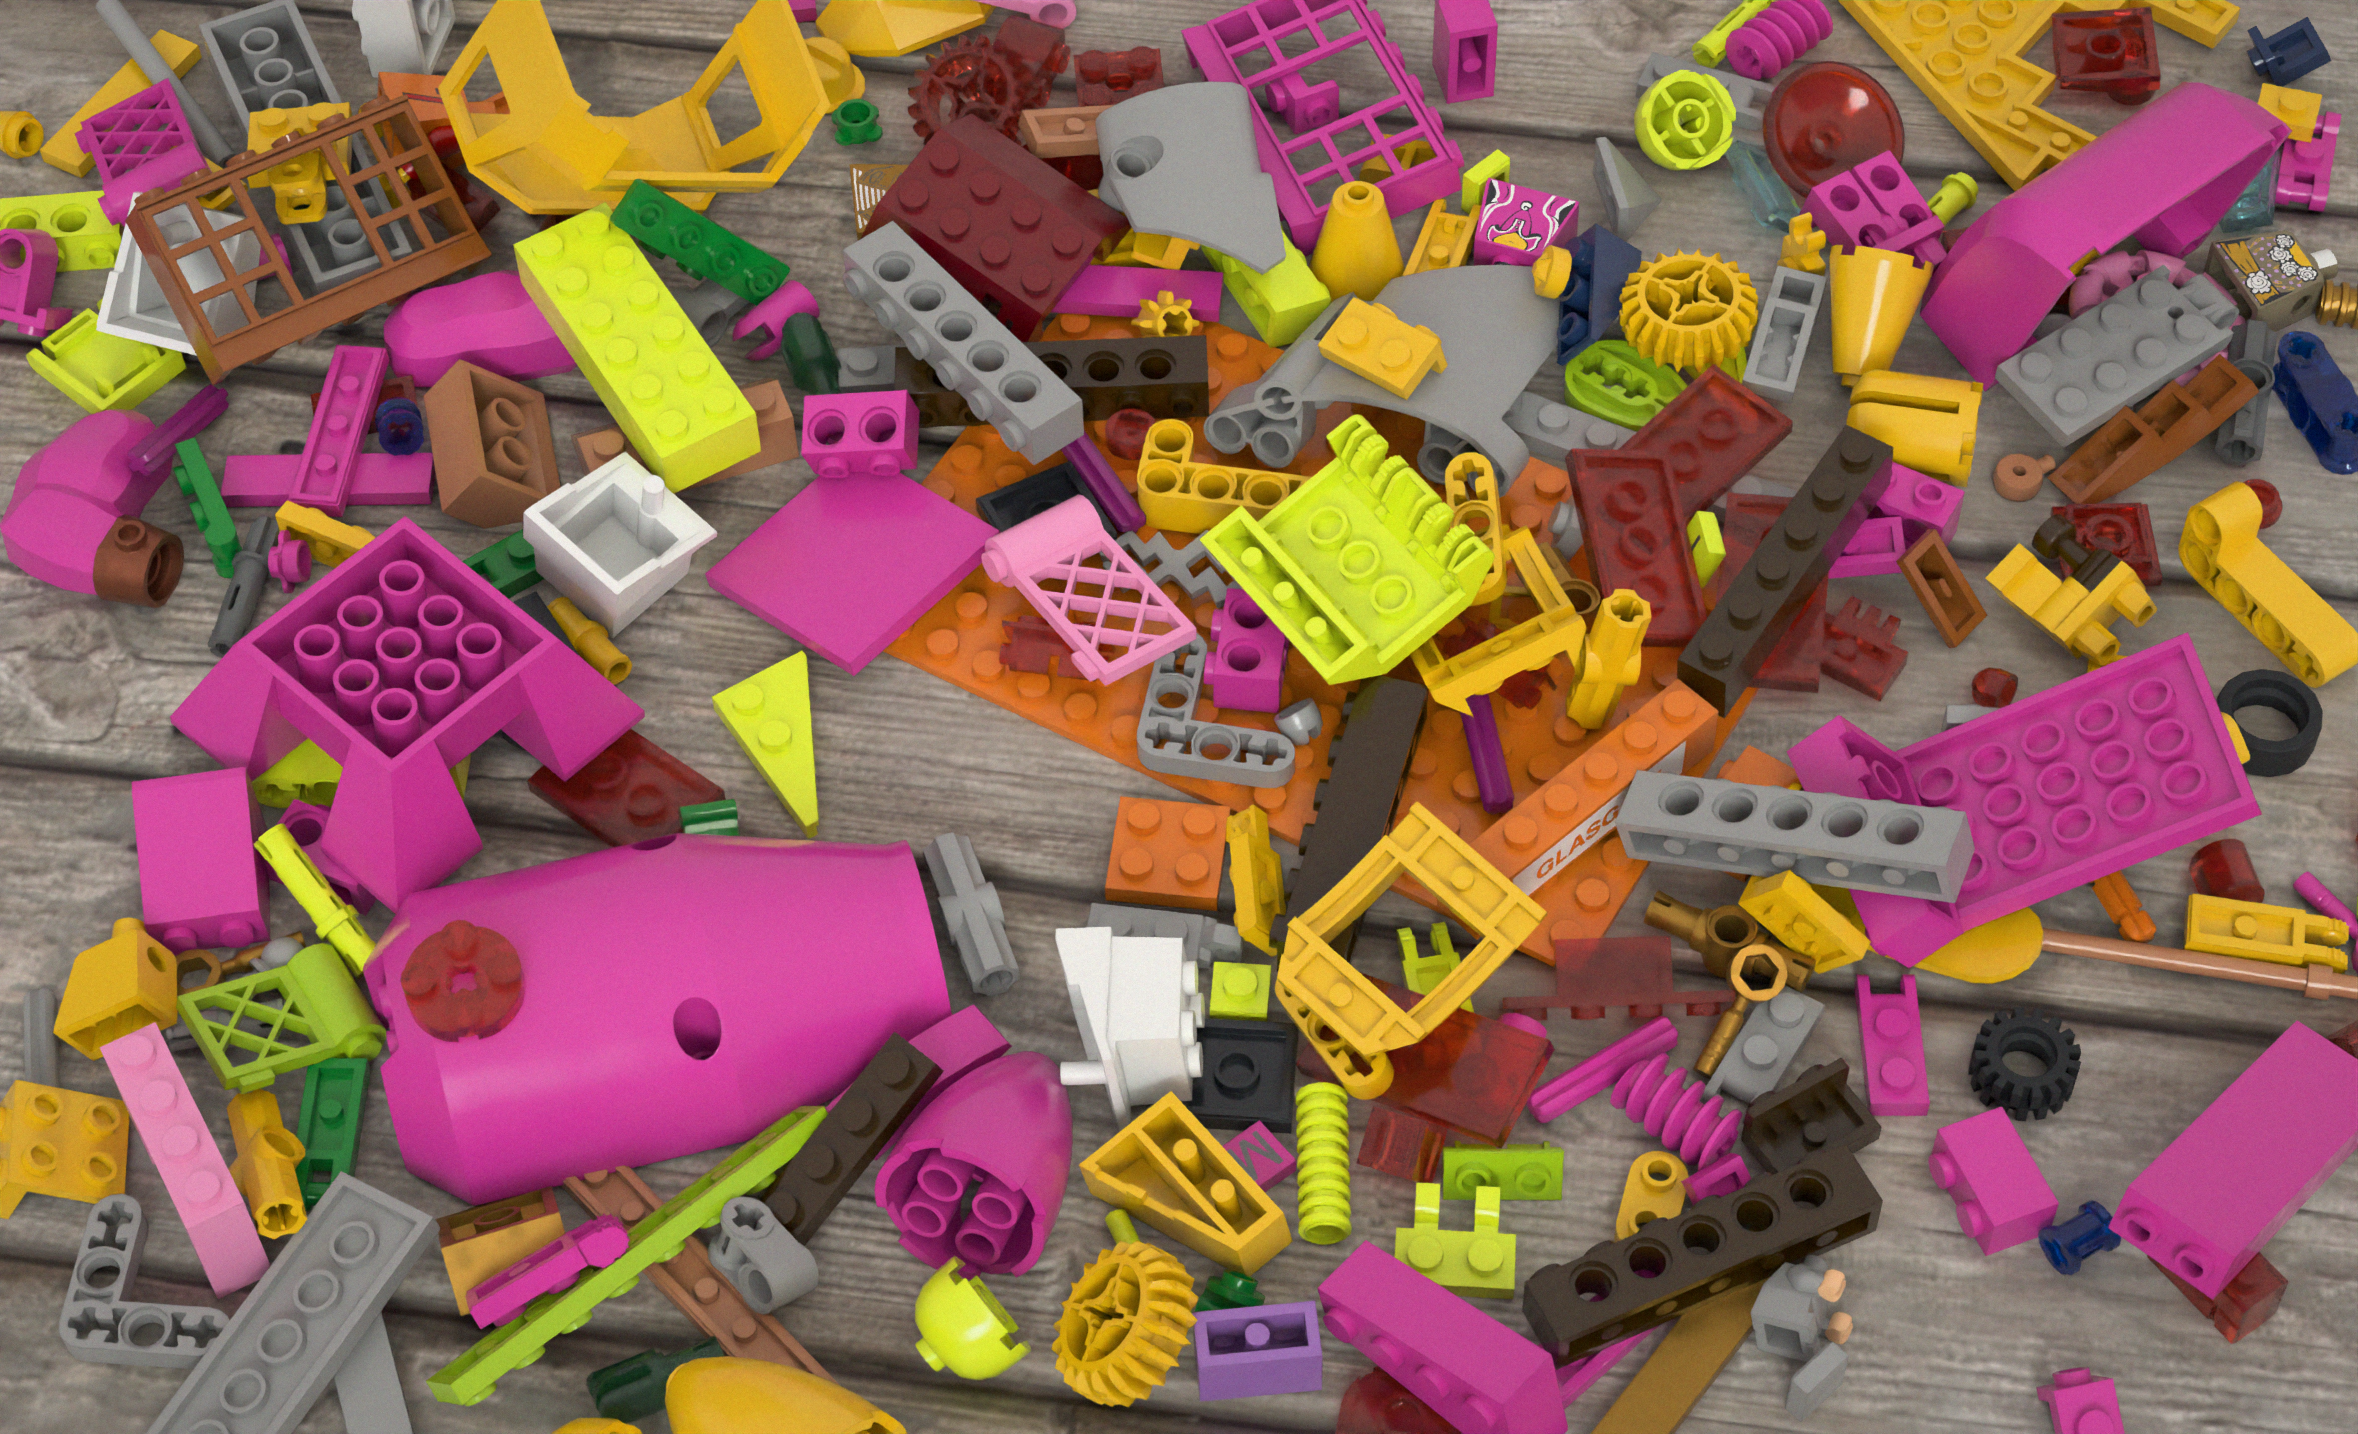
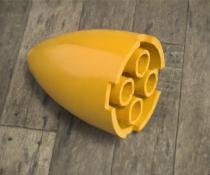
M730 1356L697 1358L679 1365L670 1374L666 1383L665 1406L672 1434H907L906 1429L900 1422L858 1394L825 1378L795 1367L770 1361Z

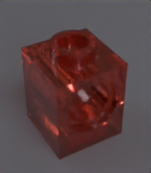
M1373 1106L1356 1164L1418 1183H1433L1448 1129Z

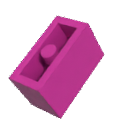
M1435 0L1432 65L1447 104L1494 96L1498 24L1488 0Z
M2002 1106L1937 1130L1932 1154L1928 1159L1930 1172L1939 1188H1947L1957 1205L1956 1213L1962 1230L1969 1238L1975 1237L1985 1256L2050 1233L2059 1202Z

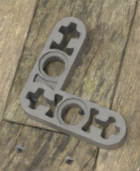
M1196 633V640L1155 660L1137 729V755L1141 764L1147 769L1156 772L1261 788H1277L1285 785L1292 779L1295 773V747L1286 736L1276 732L1195 720L1204 685V668L1207 654V644L1203 637ZM1181 653H1189L1191 655H1188L1186 658L1184 675L1176 673L1175 659H1178ZM1177 692L1184 695L1187 701L1181 707L1166 708L1158 703V699L1163 694ZM1159 739L1169 740L1164 745V749L1154 748L1159 743ZM1187 741L1191 742L1190 755L1184 754ZM1210 744H1222L1229 748L1231 753L1222 760H1210L1205 758L1201 751ZM1240 750H1248V753H1246V763L1240 762ZM1268 755L1278 756L1273 765L1263 764Z
M114 1194L101 1199L93 1206L89 1214L60 1316L59 1333L68 1352L76 1359L85 1362L194 1369L216 1340V1338H212L208 1341L207 1347L200 1348L196 1339H205L209 1330H216L219 1336L230 1320L221 1310L211 1307L130 1302L148 1236V1222L139 1202L125 1194ZM127 1216L130 1223L120 1224L115 1237V1242L119 1249L113 1248V1237L107 1225H117L120 1217ZM111 1265L120 1269V1274L112 1285L98 1289L88 1285L91 1274L98 1268ZM97 1321L101 1330H91L88 1339H81L78 1331L88 1330L91 1322ZM147 1323H158L164 1326V1333L156 1343L150 1346H138L133 1343V1336L141 1326ZM178 1327H182L185 1336L179 1335ZM111 1333L118 1334L119 1341L117 1343Z

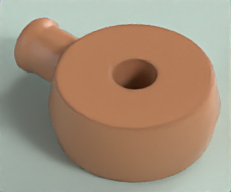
M2024 454L2005 456L1994 469V487L2002 497L2011 501L2022 502L2032 499L2042 487L2043 474L2055 469V460L2049 454H2045L2037 460Z

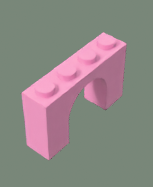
M156 1022L100 1047L131 1120L152 1163L156 1165L217 1299H221L260 1280L271 1266L241 1194Z

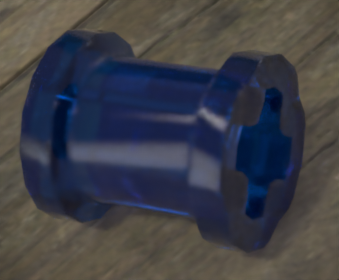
M403 397L390 398L380 404L376 411L375 424L379 432L378 439L382 448L394 456L411 455L419 450L424 442V427L420 409L416 404ZM394 421L399 425H403L408 421L409 430L405 432L403 429L397 428L391 432L390 423Z
M2089 1200L2080 1205L2078 1214L2059 1226L2047 1225L2038 1234L2039 1244L2047 1260L2062 1275L2075 1274L2080 1270L2082 1261L2100 1250L2109 1252L2119 1247L2121 1236L2108 1228L2113 1217L2104 1206L2094 1200Z

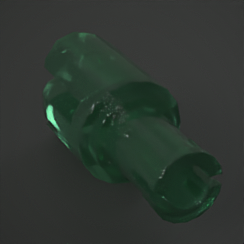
M808 313L792 315L787 319L782 328L781 352L795 386L800 390L808 391L810 395L842 394L836 380L838 378V370H841L842 366L827 332L823 330L820 321Z
M715 1335L665 1356L661 1351L656 1353L655 1349L651 1348L592 1372L586 1378V1386L601 1418L618 1419L622 1423L629 1424L666 1409V1383L670 1374L679 1365L697 1358L724 1357V1354Z

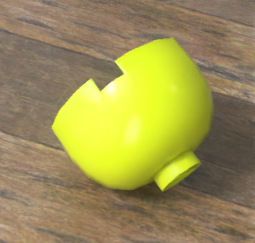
M1690 70L1676 71L1656 80L1640 97L1634 113L1635 135L1642 151L1655 164L1669 170H1696L1719 160L1731 146L1733 137H1730L1732 132V122L1736 120V109L1728 91L1715 77L1706 73L1700 75L1696 72H1688Z
M953 1256L924 1283L917 1297L915 1322L923 1337L915 1343V1346L936 1372L947 1366L962 1378L983 1380L996 1377L1014 1366L1031 1352V1346L1027 1340L1018 1345L1015 1344L1008 1334L1015 1333L1020 1329L1013 1318L977 1275L968 1282L966 1278L963 1279L957 1273L966 1264L960 1258Z

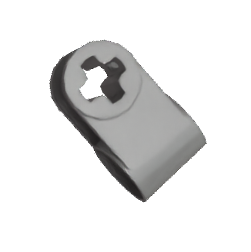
M751 1197L733 1198L724 1205L720 1215L722 1229L710 1242L707 1250L708 1259L713 1267L720 1271L739 1291L752 1310L764 1315L815 1290L818 1286L819 1272L814 1257L774 1217L769 1207Z

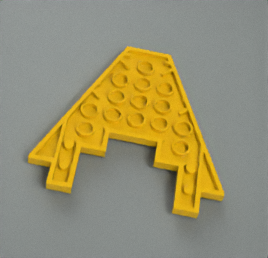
M1838 0L1936 106L1938 112L1955 126L2014 191L2035 179L2044 168H2052L2098 138L2038 108L2054 90L2057 76L2022 59L2061 15L2104 35L2129 8L2213 49L2237 23L2241 9L2225 0Z

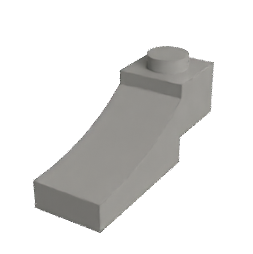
M1777 265L1742 380V392L1792 403L1823 301L1827 277Z

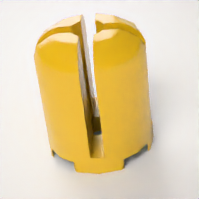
M1882 369L1868 371L1853 386L1850 398L1851 408L1848 410L1846 425L1894 447L1892 462L1948 485L1967 487L1976 442L1978 408L1981 406L1983 383Z

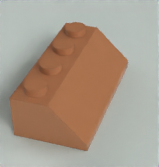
M764 378L737 386L756 412L761 452L677 493L799 457L794 418L777 379ZM617 422L571 435L574 449L585 476L623 452L628 453L652 474Z

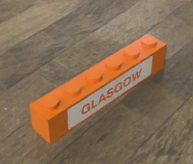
M1676 679L1468 845L1529 897L1533 896L1617 828L1615 820L1637 770L1658 773L1673 772L1682 776L1712 752L1719 711L1681 680ZM1437 899V906L1476 940L1481 937Z

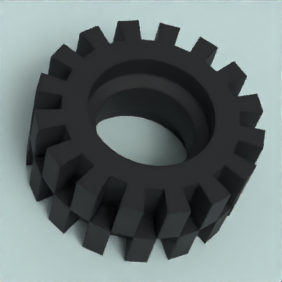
M2013 1007L2010 1019L2004 1010L1995 1013L1993 1023L1987 1019L1982 1024L1980 1033H1977L1969 1063L1968 1075H1972L1971 1087L1974 1092L1982 1090L1980 1101L1987 1107L1995 1100L1998 1102L1997 1108L2002 1106L2005 1113H2007L2008 1108L2016 1110L2015 1120L2026 1121L2028 1111H2033L2036 1121L2045 1119L2048 1109L2054 1114L2060 1111L2064 1100L2068 1102L2072 1095L2081 1061H2079L2081 1056L2080 1044L2073 1045L2075 1039L2073 1031L2068 1028L2060 1033L2062 1020L2053 1015L2047 1023L2042 1020L2044 1010L2034 1008L2032 1017L2024 1016V1007ZM2009 1052H2027L2041 1059L2045 1063L2047 1071L2041 1076H2022L2008 1069L2004 1065L2002 1057Z

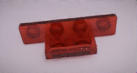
M1671 936L1555 939L1553 945L1556 996L1503 997L1499 999V1011H1513V1013L1528 1016L1536 1021H1547V1010L1570 1009L1571 1020L1606 1019L1605 1008L1628 1007L1629 1018H1655L1663 1016V1006H1686V1016L1721 1015V1004L1735 1002V990L1673 992Z

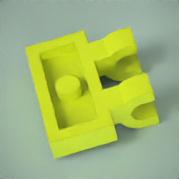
M1416 1182L1414 1228L1396 1227L1395 1258L1456 1296L1513 1299L1516 1234L1498 1233L1500 1187L1476 1186L1474 1232L1438 1230L1440 1184Z

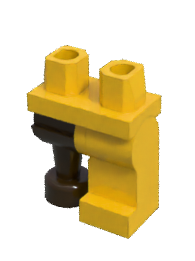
M2056 514L2039 527L2033 537L2032 546L2048 559L2061 557L2074 570L2063 582L2042 565L2020 543L1985 579L2002 600L2063 646L2077 660L2083 655L2095 663L2105 666L2117 654L2121 646L2119 640L2107 629L2120 616L2124 617L2136 628L2144 626L2157 612V607L2145 592V586L2131 567L2104 548L2092 551L2075 540L2077 534L2075 525L2063 515Z

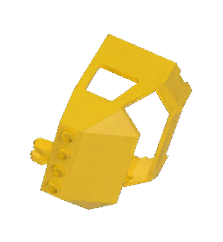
M497 0L438 87L468 171L528 214L578 215L604 202L614 212L636 179L647 182L684 205L703 214L716 192L760 193L772 188L806 146L813 134L812 132L830 106L788 0H757L742 22L735 25L733 34L689 92L634 117L593 116L587 111L591 104L575 93L540 0ZM487 53L490 55L507 100L510 114L470 113L464 104L460 92ZM739 60L761 113L762 122L759 126L721 146L707 111L706 103ZM773 155L762 173L730 172L731 169Z

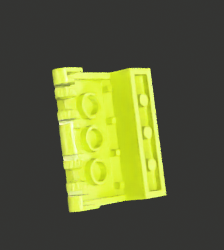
M1359 414L1349 417L1326 436L1336 458L1257 522L1241 505L1199 539L1203 546L1329 685L1387 674L1472 604L1495 558L1494 553L1479 537L1474 536L1475 533L1466 524L1456 525L1448 532L1451 526L1450 522L1453 521L1452 518L1455 516L1453 514L1454 511L1445 502L1442 503L1441 497L1413 468L1408 467L1409 464L1400 455L1390 456L1389 459H1385L1389 443L1380 434L1377 435V431Z

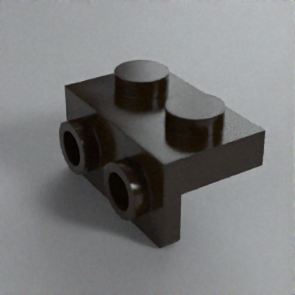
M1839 1058L1825 1067L1822 1064L1814 1065L1804 1071L1794 1084L1777 1093L1772 1090L1767 1091L1750 1103L1745 1115L1741 1140L1766 1172L1776 1174L1795 1166L1802 1157L1815 1150L1823 1149L1827 1152L1847 1144L1853 1154L1879 1139L1882 1127L1847 1085L1850 1067L1843 1058Z

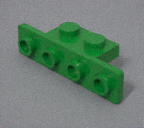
M641 179L634 180L610 216V221L616 227L638 238L639 241L637 243L653 256L663 260L668 255L677 261L675 265L692 278L701 281L705 276L756 306L775 292L790 272V267L783 261Z

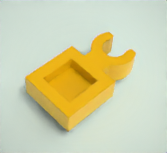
M1810 212L1791 218L1789 221L1790 235L1783 237L1781 257L1777 265L1824 276L1826 264L1820 257L1819 250L1823 249L1826 245L1825 232L1820 230L1813 233L1811 227L1812 215Z

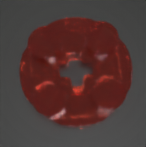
M466 920L449 922L442 931L434 933L420 943L410 955L400 979L410 1014L415 1023L432 1037L446 1042H459L458 1037H471L477 1034L480 1040L500 1032L519 1012L523 1004L525 992L523 986L525 976L514 946L498 932L486 927L474 926ZM467 972L475 974L473 978L477 985L476 989L471 992L468 989L462 988L456 994L451 992L453 988L452 979L456 975Z

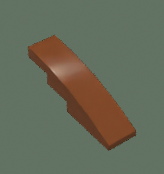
M2219 354L2183 388L2172 380L2136 414L2125 405L2047 478L2083 511L2129 488L2173 461L2218 428L2259 393V390L2252 380Z

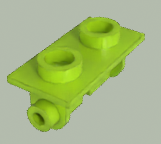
M1454 1140V1146H1442L1443 1200H1476V1186L1500 1187V1200H1562L1564 1149H1561V1147H1550L1549 1141H1543V1144H1507V1149H1496L1495 1144H1461L1460 1140Z

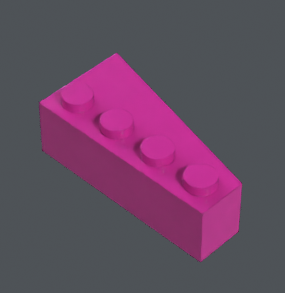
M1840 715L1787 751L1804 791L1814 793L1832 792L1846 797L1869 800L1887 799L1896 803L1922 806L1907 760ZM1849 889L1866 927L1865 935L1871 941L1870 945L1881 956L1888 955L1907 968H1911L1964 933L1954 903Z
M1367 1240L1317 1288L1325 1314L1323 1321L1328 1330L1340 1341L1352 1344L1463 1434H1565L1567 1432L1568 1425L1552 1354Z

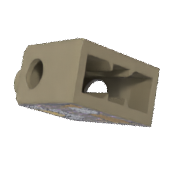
M2283 230L2211 242L2203 273L2206 272L2217 280L2237 302L2235 306L2239 309V315L2244 317L2245 321L2251 319L2267 322L2268 327L2272 331L2277 332L2314 313L2324 281L2337 276L2338 264L2331 250L2323 249L2307 254L2292 232Z

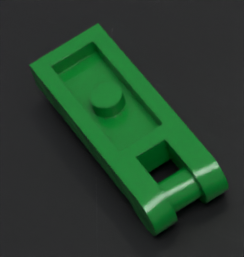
M195 437L175 444L182 465L174 467L173 471L183 496L186 497L192 494L195 496L196 501L190 503L189 508L199 532H205L204 536L208 549L213 553L212 560L216 572L223 578H232L234 574L232 560L236 553L242 551V547L231 516Z
M327 1058L319 1063L309 1065L307 1068L296 1137L305 1148V1157L295 1168L306 1212L310 1211L311 1206H315L341 1171L355 1177L371 1073L367 1058ZM314 1171H332L330 1182H313Z

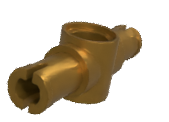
M1658 890L1654 895V901L1652 900L1647 908L1644 924L1668 932L1688 942L1690 949L1701 953L1703 964L1715 976L1726 978L1729 960L1737 951L1752 944H1764L1773 947L1782 955L1787 965L1788 977L1785 985L1800 993L1806 988V983L1809 982L1815 969L1816 959L1796 953L1771 941V935L1758 930L1757 920L1741 906L1731 904L1722 905L1714 910L1708 907L1701 910ZM1722 940H1732L1737 943H1727ZM1762 956L1745 959L1740 976L1745 973L1750 976L1758 973L1772 979L1774 971Z

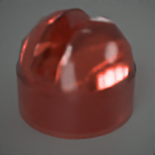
M1988 667L1982 669L1974 675L1971 683L1972 696L1975 703L1982 707L2003 708L2010 705L2018 687L2017 675L2002 668Z

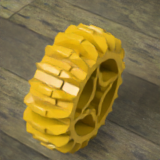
M1678 247L1672 257H1667L1658 252L1654 263L1641 261L1637 272L1629 273L1628 280L1625 283V287L1622 288V294L1619 297V301L1622 303V309L1619 310V324L1622 327V332H1625L1628 346L1637 347L1640 359L1654 356L1657 369L1666 363H1671L1674 365L1677 373L1683 366H1693L1699 373L1705 363H1710L1719 369L1724 357L1736 359L1740 348L1749 346L1752 332H1755V326L1758 324V295L1756 294V288L1752 287L1749 273H1740L1737 261L1723 264L1720 252L1711 257L1703 256L1700 248L1697 249L1694 255H1684Z
M1138 1240L1132 1244L1120 1241L1113 1251L1102 1249L1096 1264L1085 1263L1083 1277L1079 1282L1071 1281L1073 1289L1068 1300L1059 1303L1064 1309L1062 1318L1053 1325V1328L1060 1334L1051 1347V1350L1058 1355L1055 1369L1064 1375V1382L1070 1385L1073 1391L1100 1405L1106 1404L1113 1407L1120 1404L1129 1407L1136 1398L1147 1400L1151 1394L1152 1385H1165L1166 1372L1171 1366L1180 1367L1177 1357L1182 1347L1191 1344L1186 1338L1188 1329L1198 1321L1190 1311L1197 1304L1199 1297L1191 1291L1194 1278L1186 1273L1185 1265L1178 1262L1177 1258L1172 1254L1150 1243L1144 1244Z

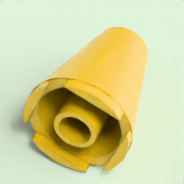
M1348 182L1341 185L1334 192L1308 265L1317 280L1323 282L1328 288L1331 303L1335 299L1354 292L1358 299L1374 301L1391 279L1402 277L1405 271V265L1384 196L1378 187L1368 182Z
M1843 245L1831 246L1829 260L1832 373L1842 376L1841 386L1853 389V386L1865 372L1875 369H1890L1932 277L1934 265L1931 262L1925 261L1922 268L1919 269L1913 267L1914 256L1865 246H1856L1854 256L1841 255Z

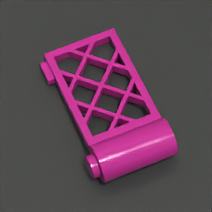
M168 78L80 122L83 129L74 133L82 152L86 154L91 151L104 183L102 189L105 195L98 198V202L112 226L121 222L125 227V220L128 215L133 192L145 193L151 189L162 187L166 193L182 186L180 181L195 171L208 168L212 174L176 91ZM159 103L155 109H148L149 107ZM136 124H142L138 131L130 132ZM162 124H169L164 131H158ZM114 126V128L110 132H102ZM119 146H125L120 154H113ZM145 146H152L146 154H140Z

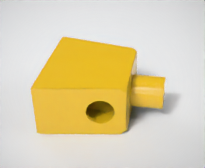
M129 917L117 920L113 925L111 939L81 952L75 958L53 1033L86 1057L95 1061L103 1057L100 1047L156 1022L160 1031L177 1024V962L174 954L147 934L143 921Z

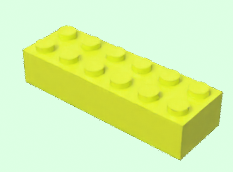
M604 202L513 244L521 284L651 473L661 477L664 481V486L675 494L761 452L757 416L754 409L630 235L610 221V216L613 212L607 203Z

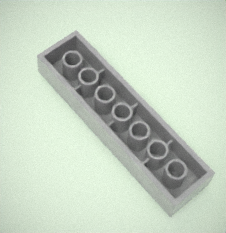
M275 0L199 25L211 69L246 146H248L250 112H259L268 108L288 109L307 107L323 102L332 104L342 103L294 0ZM357 133L352 134L351 174H354L372 166ZM377 177L354 186L371 219L393 210ZM336 180L326 181L328 209L322 220L289 225L282 224L314 296L382 267ZM265 187L276 211L275 193L271 187ZM299 205L296 206L294 209L303 210L309 207L310 205ZM398 220L376 229L393 262L413 254ZM422 288L413 290L410 294L420 291Z

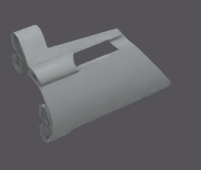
M1461 266L1430 270L1391 279L1374 301L1363 302L1371 306L1373 303H1380L1394 312L1400 321L1412 327L1419 324L1429 328L1440 338L1442 342L1441 347L1448 364L1442 374L1429 369L1409 398L1405 400L1321 355L1318 347L1321 341L1319 339L1331 324L1337 320L1352 298L1356 297L1354 292L1335 299L1258 381L1239 386L1230 391L1207 417L1204 423L1205 437L1213 448L1227 454L1238 453L1247 443H1251L1254 454L1262 463L1272 468H1283L1293 461L1314 435L1317 409H1326L1335 401L1361 403L1391 409L1426 421L1424 445L1419 450L1417 462L1422 474L1434 483L1445 485V471L1450 461L1460 454L1476 452L1484 455L1490 461L1497 479L1500 498L1509 491L1528 465L1530 458L1528 447L1524 441L1501 418L1558 344L1559 297L1551 299L1535 294L1531 266ZM1477 472L1467 473V482L1472 490L1476 492L1475 480L1478 478Z

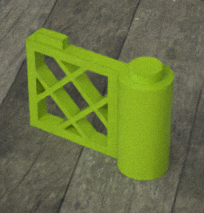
M320 943L306 947L295 954L285 966L177 996L176 1009L225 1091L238 1087L241 1094L270 1086L274 1084L276 1075L316 1064L327 1058H367L368 1062H370L380 1053L387 1038L386 1029L338 952L330 944ZM278 988L286 1002L282 1010H278L253 1002L252 999L255 994ZM216 1006L235 1013L228 1026L204 1019L199 1010ZM247 1016L274 1025L268 1038L265 1039L237 1030L243 1017ZM284 1028L306 1035L312 1044L293 1048L278 1043L277 1040ZM229 1044L259 1053L256 1061L232 1067L225 1052Z

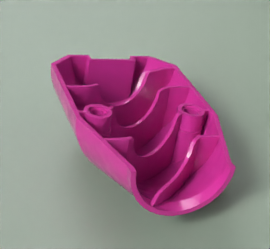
M675 833L410 893L363 966L364 976L377 1016L385 1029L390 1028V1031H386L391 1057L380 1067L406 1171L473 1206L521 1195L549 1186L564 1185L563 1181L566 1180L565 1178L576 1176L581 1181L585 1180L584 1174L607 1169L608 1174L616 1172L615 1167L623 1165L635 1168L749 1141L775 1121L798 1107L818 1106L841 1094L858 1078L894 1032L908 1042L952 1015L944 971L926 896L913 853L907 840L888 844H866Z

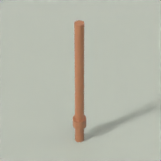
M2043 928L2044 941L2041 951L2303 991V997L2327 1001L2329 995L2358 1000V976L2333 973L2331 966L2308 963L2306 968Z

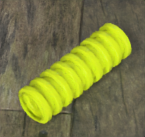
M1328 1082L1308 1084L1300 1088L1296 1093V1105L1298 1106L1296 1109V1120L1298 1122L1296 1127V1136L1298 1137L1296 1148L1299 1154L1297 1157V1168L1299 1170L1297 1184L1300 1187L1297 1194V1199L1300 1203L1298 1206V1217L1300 1219L1298 1233L1306 1241L1319 1245L1335 1244L1345 1240L1351 1235L1352 1223L1349 1220L1351 1217V1206L1349 1204L1351 1190L1348 1187L1350 1185V1173L1348 1172L1350 1158L1347 1155L1349 1153V1141L1347 1139L1349 1134V1125L1347 1124L1348 1109L1346 1107L1348 1094L1341 1086Z

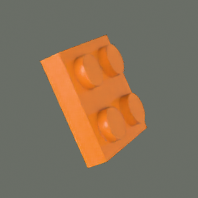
M1120 796L1105 884L1106 901L1217 911L1227 848V817L1231 815V807Z

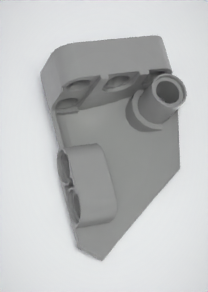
M1213 81L1168 86L1127 99L1098 115L1095 127L1100 160L1104 172L1098 187V195L1102 202L1118 212L1125 213L1134 233L1160 234L1189 240L1238 259L1262 275L1285 260L1286 252L1273 179L1270 173L1262 172L1249 96L1245 87L1233 82Z

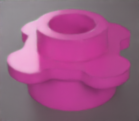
M281 530L278 535V546H273L269 550L268 567L273 578H280L283 591L286 594L294 592L295 583L307 582L312 571V556L310 547L305 540H291L290 532L288 530Z

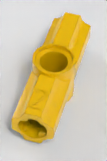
M1615 589L1609 598L1603 599L1590 634L1585 633L1574 668L1575 675L1565 699L1567 716L1574 718L1582 728L1600 729L1603 722L1613 718L1624 687L1635 686L1638 681L1641 667V643L1652 616L1650 602L1641 599L1634 590Z
M256 1089L245 1094L237 1093L226 1108L238 1154L228 1170L239 1192L248 1197L258 1234L274 1240L285 1234H296L308 1219L295 1168L305 1157V1148L293 1133L284 1128L275 1094L263 1089Z

